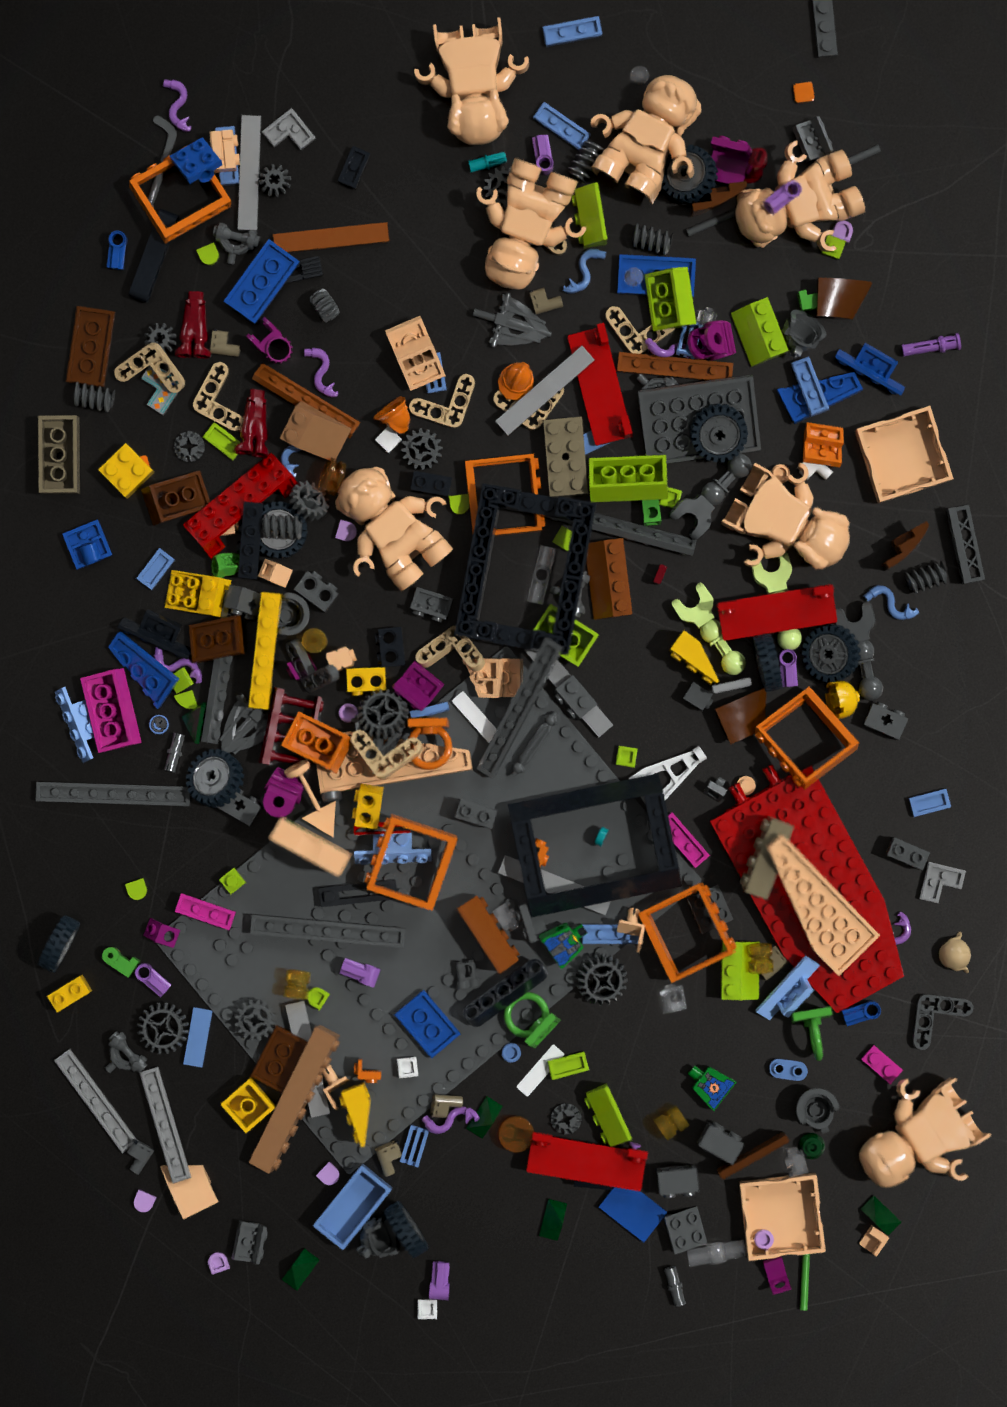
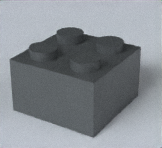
M715 1121L713 1124L708 1122L697 1140L698 1145L733 1165L744 1146L741 1136L732 1131L730 1133L725 1132V1128Z
M695 1164L656 1168L660 1196L673 1198L676 1197L675 1194L680 1193L683 1196H693L695 1192H699Z

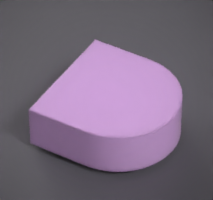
M839 221L834 226V233L831 236L849 243L853 227L847 221Z
M340 520L335 538L343 541L353 540L357 534L355 525L351 522Z
M329 1161L316 1176L324 1184L333 1185L339 1179V1171Z
M139 1189L134 1199V1206L140 1212H147L152 1208L157 1197Z
M215 1252L210 1256L208 1265L211 1274L230 1269L225 1254Z

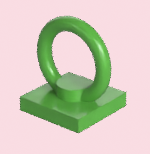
M527 992L504 1009V1022L509 1031L518 1037L527 1038L525 1042L533 1048H536L561 1021L555 1014H549V1009L544 999L532 992ZM521 1000H532L541 1009L542 1017L529 1030L517 1028L511 1018L514 1005Z
M831 1007L797 1012L791 1015L792 1024L804 1022V1026L809 1027L811 1046L817 1061H821L823 1058L818 1025H822L821 1019L832 1016Z

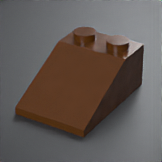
M200 470L141 489L153 526L198 512L210 503Z

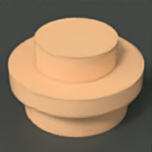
M778 464L773 467L771 473L781 483H785L788 480L787 476L790 475V470L787 466Z
M743 776L737 781V783H740L745 795H750L754 792L756 784L751 777Z

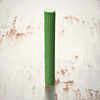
M810 1254L802 1255L800 1310L803 1311L808 1309Z

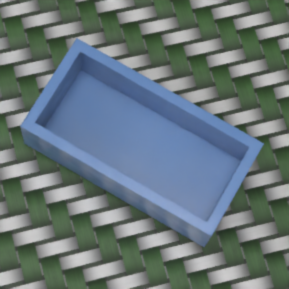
M362 1163L313 1226L344 1250L390 1193L392 1187Z

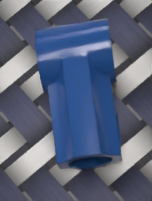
M113 231L109 235L107 268L124 270L128 239L121 231ZM117 235L123 237V242L120 245H115L113 242L114 237Z
M870 1000L842 1010L846 1025L851 1026L869 1019H876L881 1013V1008L876 1001ZM869 1005L877 1006V1012L874 1015L867 1013Z

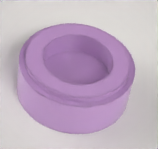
M344 704L339 710L341 720L347 723H351V719L358 715V710L353 704Z
M762 1229L755 1234L754 1242L758 1248L768 1249L773 1245L774 1237L770 1231Z

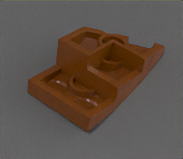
M747 181L729 183L727 187L712 188V192L708 193V202L692 204L691 216L702 215L733 198L747 187Z
M819 277L816 317L853 320L872 282Z
M927 521L891 541L898 555L882 564L885 571L898 564L914 550L929 527Z
M764 688L715 709L730 744L755 734L756 726L765 720L766 692Z

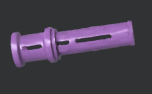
M959 333L947 337L941 335L935 340L902 344L904 357L932 351L944 353L946 350L956 348L961 350Z

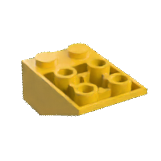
M171 570L165 608L221 618L225 590L229 589L232 580Z
M683 631L669 649L672 652L670 656L678 662L683 660L687 663L686 668L693 673L698 671L703 675L701 679L708 684H717L719 680L701 643L686 631Z
M365 1082L343 1089L342 1095L339 1098L342 1107H347L348 1113L346 1117L349 1125L354 1126L353 1136L356 1144L360 1143L361 1147H364L366 1144L371 1098Z

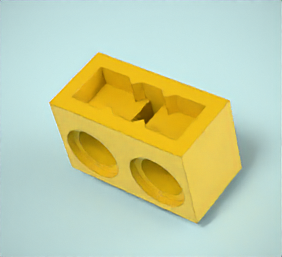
M385 667L347 669V692H352V696H362L363 692L374 691L377 694L380 688L382 691H386ZM374 676H379L382 680L381 685L378 687H374L371 684V679ZM354 677L362 679V685L358 688L352 685Z
M361 784L360 790L355 791L354 801L358 803L357 808L353 807L352 819H355L354 826L378 829L384 787ZM368 795L371 796L373 799L368 800L364 796ZM362 813H368L370 816L365 817Z
M81 975L47 997L56 1012H59L92 992V989L84 976Z

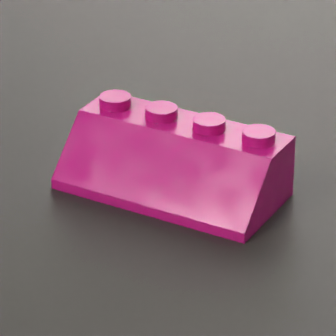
M124 668L80 678L98 753L142 743Z

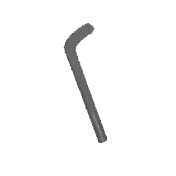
M156 116L153 122L168 133V139L160 163H162L167 156L171 155L177 132L168 121L160 116ZM164 172L154 178L148 196L152 207Z

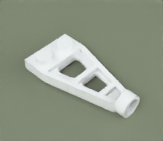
M697 746L693 751L645 767L628 779L667 771L671 776V781L663 789L666 800L700 762L706 760L707 757L702 749ZM694 753L697 756L698 760L693 759ZM683 761L687 766L686 770L679 776H675L670 769L671 765Z

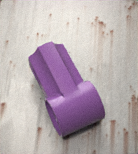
M548 135L532 137L536 166L540 167L542 161L549 162L550 166L546 169L542 168L540 172L541 175H548L553 171Z
M795 180L785 183L763 201L764 207L772 215L801 194V185ZM788 187L792 188L793 195L788 193Z
M783 649L778 654L783 687L798 686L797 656L790 649ZM786 652L792 655V660L789 663H785L782 659L783 654Z
M345 958L340 974L374 988L381 969Z
M141 963L138 965L135 971L137 979L161 997L171 984L155 971L150 964ZM142 967L148 968L149 976L142 977L139 974V969Z
M433 1261L429 1299L448 1300L449 1262Z

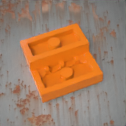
M806 422L803 462L840 468L842 464V446L844 444L843 428Z

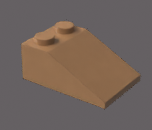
M301 401L296 405L280 439L296 448L335 462L352 428Z

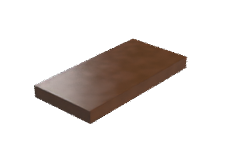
M77 306L66 382L75 384L79 382L82 385L86 383L89 386L105 387L115 311Z
M781 1132L737 1157L733 1165L726 1163L717 1168L720 1177L725 1179L789 1143V1139L784 1132Z

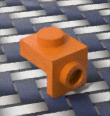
M536 838V847L540 848L538 852L540 867L541 865L545 867L549 858L546 855L549 847L545 846L547 842Z
M358 1059V1063H354V1074L358 1075V1079H366V1083H377V1080H381L382 1070H362L363 1059Z

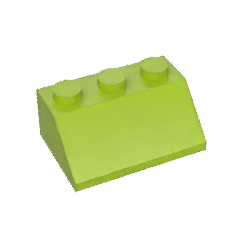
M598 182L575 189V195H572V204L577 206L578 211L575 214L576 225H580V229L581 227H586L584 234L578 237L579 244H583L584 248L606 245L607 234Z
M688 267L670 268L644 274L653 331L696 324Z
M768 297L731 313L751 367L784 355L789 351Z
M550 604L534 629L554 634L557 607ZM575 619L569 655L560 656L579 667L599 634Z
M721 941L722 953L727 950L723 941ZM735 941L737 946L735 948L736 953L721 959L720 999H759L760 942Z
M607 1083L586 1092L587 1097L584 1100L588 1108H593L595 1115L592 1117L596 1126L601 1125L603 1133L600 1134L604 1143H609L610 1147L631 1140L632 1137Z

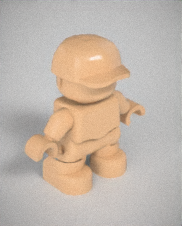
M514 158L507 177L506 211H504L499 202L496 203L495 201L498 194L497 189L493 191V196L489 200L482 198L481 187L477 189L476 195L481 203L487 204L486 211L490 223L501 229L503 233L510 235L509 238H498L493 243V246L489 247L485 261L486 276L499 286L521 290L530 284L536 274L534 271H537L539 268V255L531 247V244L554 247L566 240L568 235L575 238L582 236L586 231V227H581L578 233L571 232L570 224L573 220L569 218L565 223V227L550 228L553 221L565 208V205L567 206L570 203L578 183L577 181L550 172L546 188L536 185L535 182L538 180L542 168Z
M908 1078L898 1082L897 1093L902 1098V1100L898 1101L894 1113L897 1122L895 1128L898 1134L892 1131L878 1133L875 1137H871L859 1152V1159L865 1173L879 1187H893L908 1179L909 1174L914 1171L915 1161L922 1163L932 1173H947L954 1180H965L968 1178V1175L965 1173L960 1175L955 1173V1166L962 1164V1159H954L949 1162L948 1159L940 1156L946 1152L975 1146L991 1135L979 1130L971 1117L973 1111H968L962 1116L956 1111V1109L967 1103L966 1100H962L957 1095L951 1085L957 1081L956 1078H948L940 1083L914 1112L911 1099H915L920 1094V1091L913 1090L908 1095L905 1092V1086L909 1083Z

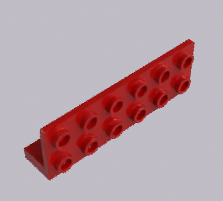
M600 323L597 324L595 329L568 335L572 354L583 346L595 360L577 375L595 445L599 446L633 437L605 324Z
M270 453L268 457L261 460L186 521L183 526L212 559L213 556L226 547L219 537L243 518L244 501L261 503L277 489L286 498L291 493V489L298 483L286 467Z
M828 584L719 602L717 606L723 640L836 623L837 614L833 596V585Z
M533 1132L527 1172L641 1191L648 1152L555 1138L552 1135Z

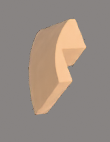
M471 658L475 664L478 663L476 658ZM484 658L485 665L480 671H472L462 659L480 698L514 697L523 681L522 658Z
M167 1165L160 1166L183 1219L219 1202L210 1185L211 1181L203 1165H188L192 1178L174 1184L172 1183Z

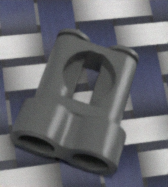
M468 960L467 963H463V961L456 962L458 990L480 986L475 960ZM464 965H468L469 977H465Z

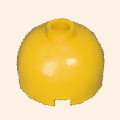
M846 681L828 682L826 688H829V693L825 694L827 707L838 719L849 717L855 712L860 701L858 691H855L854 687Z

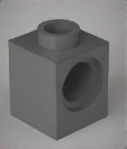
M693 682L682 699L703 711L704 708L708 710L712 704L713 699L711 697L713 694Z

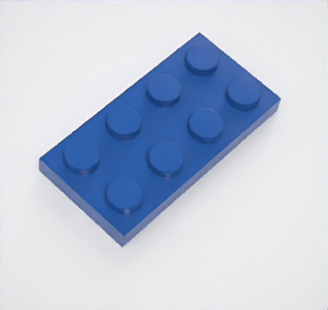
M268 239L224 302L256 324L297 268L300 261Z
M619 254L617 294L647 295L644 274L670 268L688 267L692 298H694L696 259Z

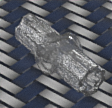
M540 545L527 597L528 602L543 605L557 549ZM539 570H544L547 573L545 580L537 579L536 573Z
M743 1239L726 1243L715 1242L707 1244L706 1247L687 1250L690 1267L709 1263L710 1265L727 1262L729 1259L747 1256Z

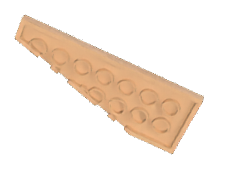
M349 731L343 733L351 737L354 732ZM388 737L386 740L384 739L383 745L387 742ZM400 739L396 747H398L406 740ZM421 743L423 750L417 757L425 762H434L442 756L445 747ZM353 744L349 748L337 774L316 764L320 794L330 791L342 792L360 789L361 784L379 786L473 770L470 751L452 748L448 761L437 769H421L410 761L385 779H379L375 776ZM418 744L414 745V751L417 750V747H416V746H417ZM405 748L402 749V750L404 751L406 757H408L407 751L405 750ZM395 754L392 758L393 762L400 763L403 760V755ZM388 760V765H387V766L390 765V767L393 768V766L391 765L390 761ZM387 766L379 767V771L377 773H385V768Z
M780 833L767 846V849L812 949L840 976L880 935Z

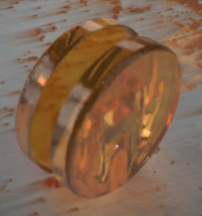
M331 457L328 459L320 476L319 491L325 492L328 490V494L332 496L338 492L346 471L345 462L339 461L336 466L335 458Z
M511 1116L501 1124L499 1140L508 1151L515 1153L523 1152L531 1146L534 1128L526 1118Z

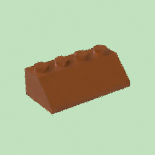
M623 538L589 543L586 562L588 575L590 576L589 586L594 620L632 615Z
M476 895L457 909L500 974L519 961L517 956L520 953L514 945L510 946L507 942L509 937L505 930H499L496 925L499 921L494 913L489 914L486 910L488 904L484 898H479Z

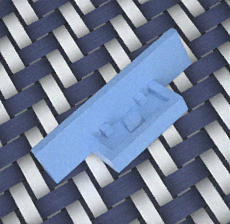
M62 687L55 691V699L57 704L60 705L63 719L70 729V737L77 747V755L84 763L93 758L87 740L95 738L86 700L72 704L66 688Z
M400 833L391 835L382 865L388 863L432 862L431 849H412V833ZM373 834V851H354L355 864L368 865L371 863L373 854L377 855L379 847H376L380 836H384V834Z
M805 955L755 1010L756 1013L771 1020L781 1010L782 1014L789 1018L814 991L807 979L820 966L819 963Z

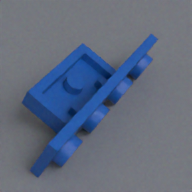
M867 343L863 345L856 358L841 349L838 350L835 358L838 359L839 363L851 366L856 373L870 377L871 381L877 385L882 384L892 394L902 395L905 387L889 378L898 361Z

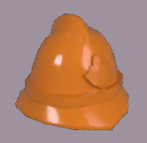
M525 362L507 366L501 372L498 379L499 391L509 400H520L533 388L534 384L533 373Z
M399 396L390 402L373 419L381 421L382 424H386L399 434L405 433L409 429L410 415L405 404V397Z

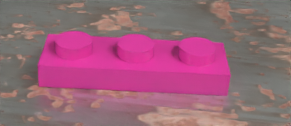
M671 812L668 817L674 844L696 868L710 855L674 813Z
M181 893L175 909L177 913L230 930L236 914L235 911Z

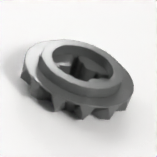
M191 431L181 433L174 444L176 455L186 462L198 460L203 455L205 449L202 437L196 432ZM188 438L191 444L197 445L191 448V455H189L186 448H181L187 445Z
M565 1103L558 1105L553 1110L551 1123L557 1132L564 1135L572 1134L580 1127L582 1121L581 1113L574 1105ZM563 1111L567 1116L574 1115V1117H572V1119L569 1120V1127L568 1125H566L565 1122L558 1123L559 1121H561V1119H563Z

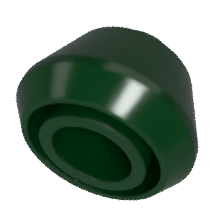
M808 1133L800 1139L799 1151L805 1158L817 1159L823 1154L825 1143L818 1134Z

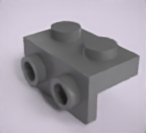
M820 116L792 127L802 153L807 156L805 158L806 163L833 152L832 142L826 133L825 125Z
M417 587L410 609L413 610L415 615L422 617L424 614L431 615V620L442 623V620L447 621L453 598Z
M573 675L553 691L555 700L560 705L563 704L567 708V714L577 721L597 705L595 700Z
M528 903L521 904L517 914L519 921H524L526 927L522 929L525 940L530 939V943L536 942L540 939L538 935L547 931L543 916L531 918Z
M239 1221L231 1258L259 1265L264 1254L263 1244L267 1239V1227L260 1223Z

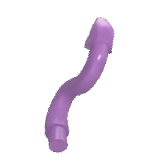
M164 79L163 87L171 88V90H176L180 93L179 99L169 109V119L179 130L190 132L191 126L188 127L186 125L189 117L180 120L176 115L177 110L187 100V90L177 80Z
M651 338L645 341L648 350L659 357L672 356L678 347V343H675L668 350L660 348ZM682 344L681 349L685 350L686 344Z
M319 348L305 349L304 356L322 360V365L314 376L316 389L325 396L337 397L338 391L334 392L332 389L335 383L328 386L322 384V377L329 368L328 355Z
M155 647L154 658L169 671L175 672L182 666H188L191 668L190 678H196V683L202 682L201 670L196 663H192L191 659L182 658L171 665H166L163 661V650Z
M902 912L897 914L900 919L894 923V925L902 926L904 929L901 936L894 937L896 945L906 942L911 934L910 921Z
M462 1106V1108L456 1107L451 1110L445 1123L441 1126L436 1125L428 1115L424 1116L422 1121L428 1131L434 1134H441L450 1129L454 1118L459 1114L465 1115L466 1124L471 1119H474L475 1122L478 1121L479 1116L473 1109Z

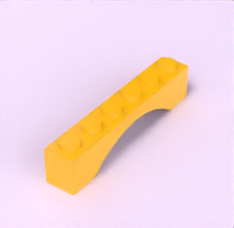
M261 592L249 699L250 708L266 710L270 708L275 647L283 597L281 593Z

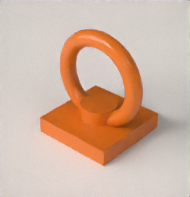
M447 718L408 719V727L414 729L408 739L417 738L419 735L439 734L445 745L444 752L438 760L425 762L416 757L411 762L425 770H433L443 766L452 753V741L445 730L449 729V720ZM412 743L410 744L411 748L408 751H410L411 749L414 750V744Z

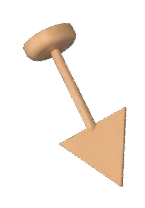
M308 760L299 761L288 767L284 774L288 778L299 776L316 811L302 817V819L334 837L336 800L320 808L303 775L310 768Z

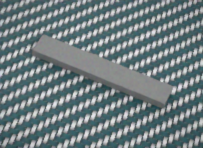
M242 115L238 231H257L261 116Z
M581 346L495 422L509 436L594 362V358Z
M524 650L532 660H534L538 651ZM557 660L548 679L558 688L571 675ZM597 705L582 717L598 737L613 726Z
M505 855L498 873L524 883L519 860ZM541 869L547 893L553 894L585 887ZM610 902L585 906V908L606 915Z
M305 1000L286 1004L291 1033L309 1041L312 1030ZM323 1079L319 1086H315L313 1090L315 1095L312 1101L308 1103L311 1118L331 1113L327 1096L323 1091L325 1089Z
M69 1049L55 1059V1063L121 1153H124L131 1147L133 1139H136V1137L72 1050Z
M159 1067L140 1072L172 1183L192 1178Z

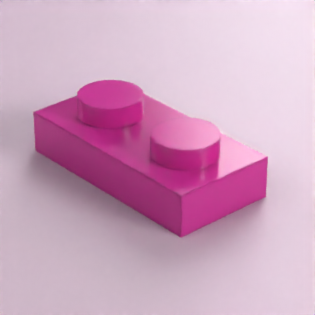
M872 1045L861 1058L862 1061L890 1085L903 1071L875 1045Z

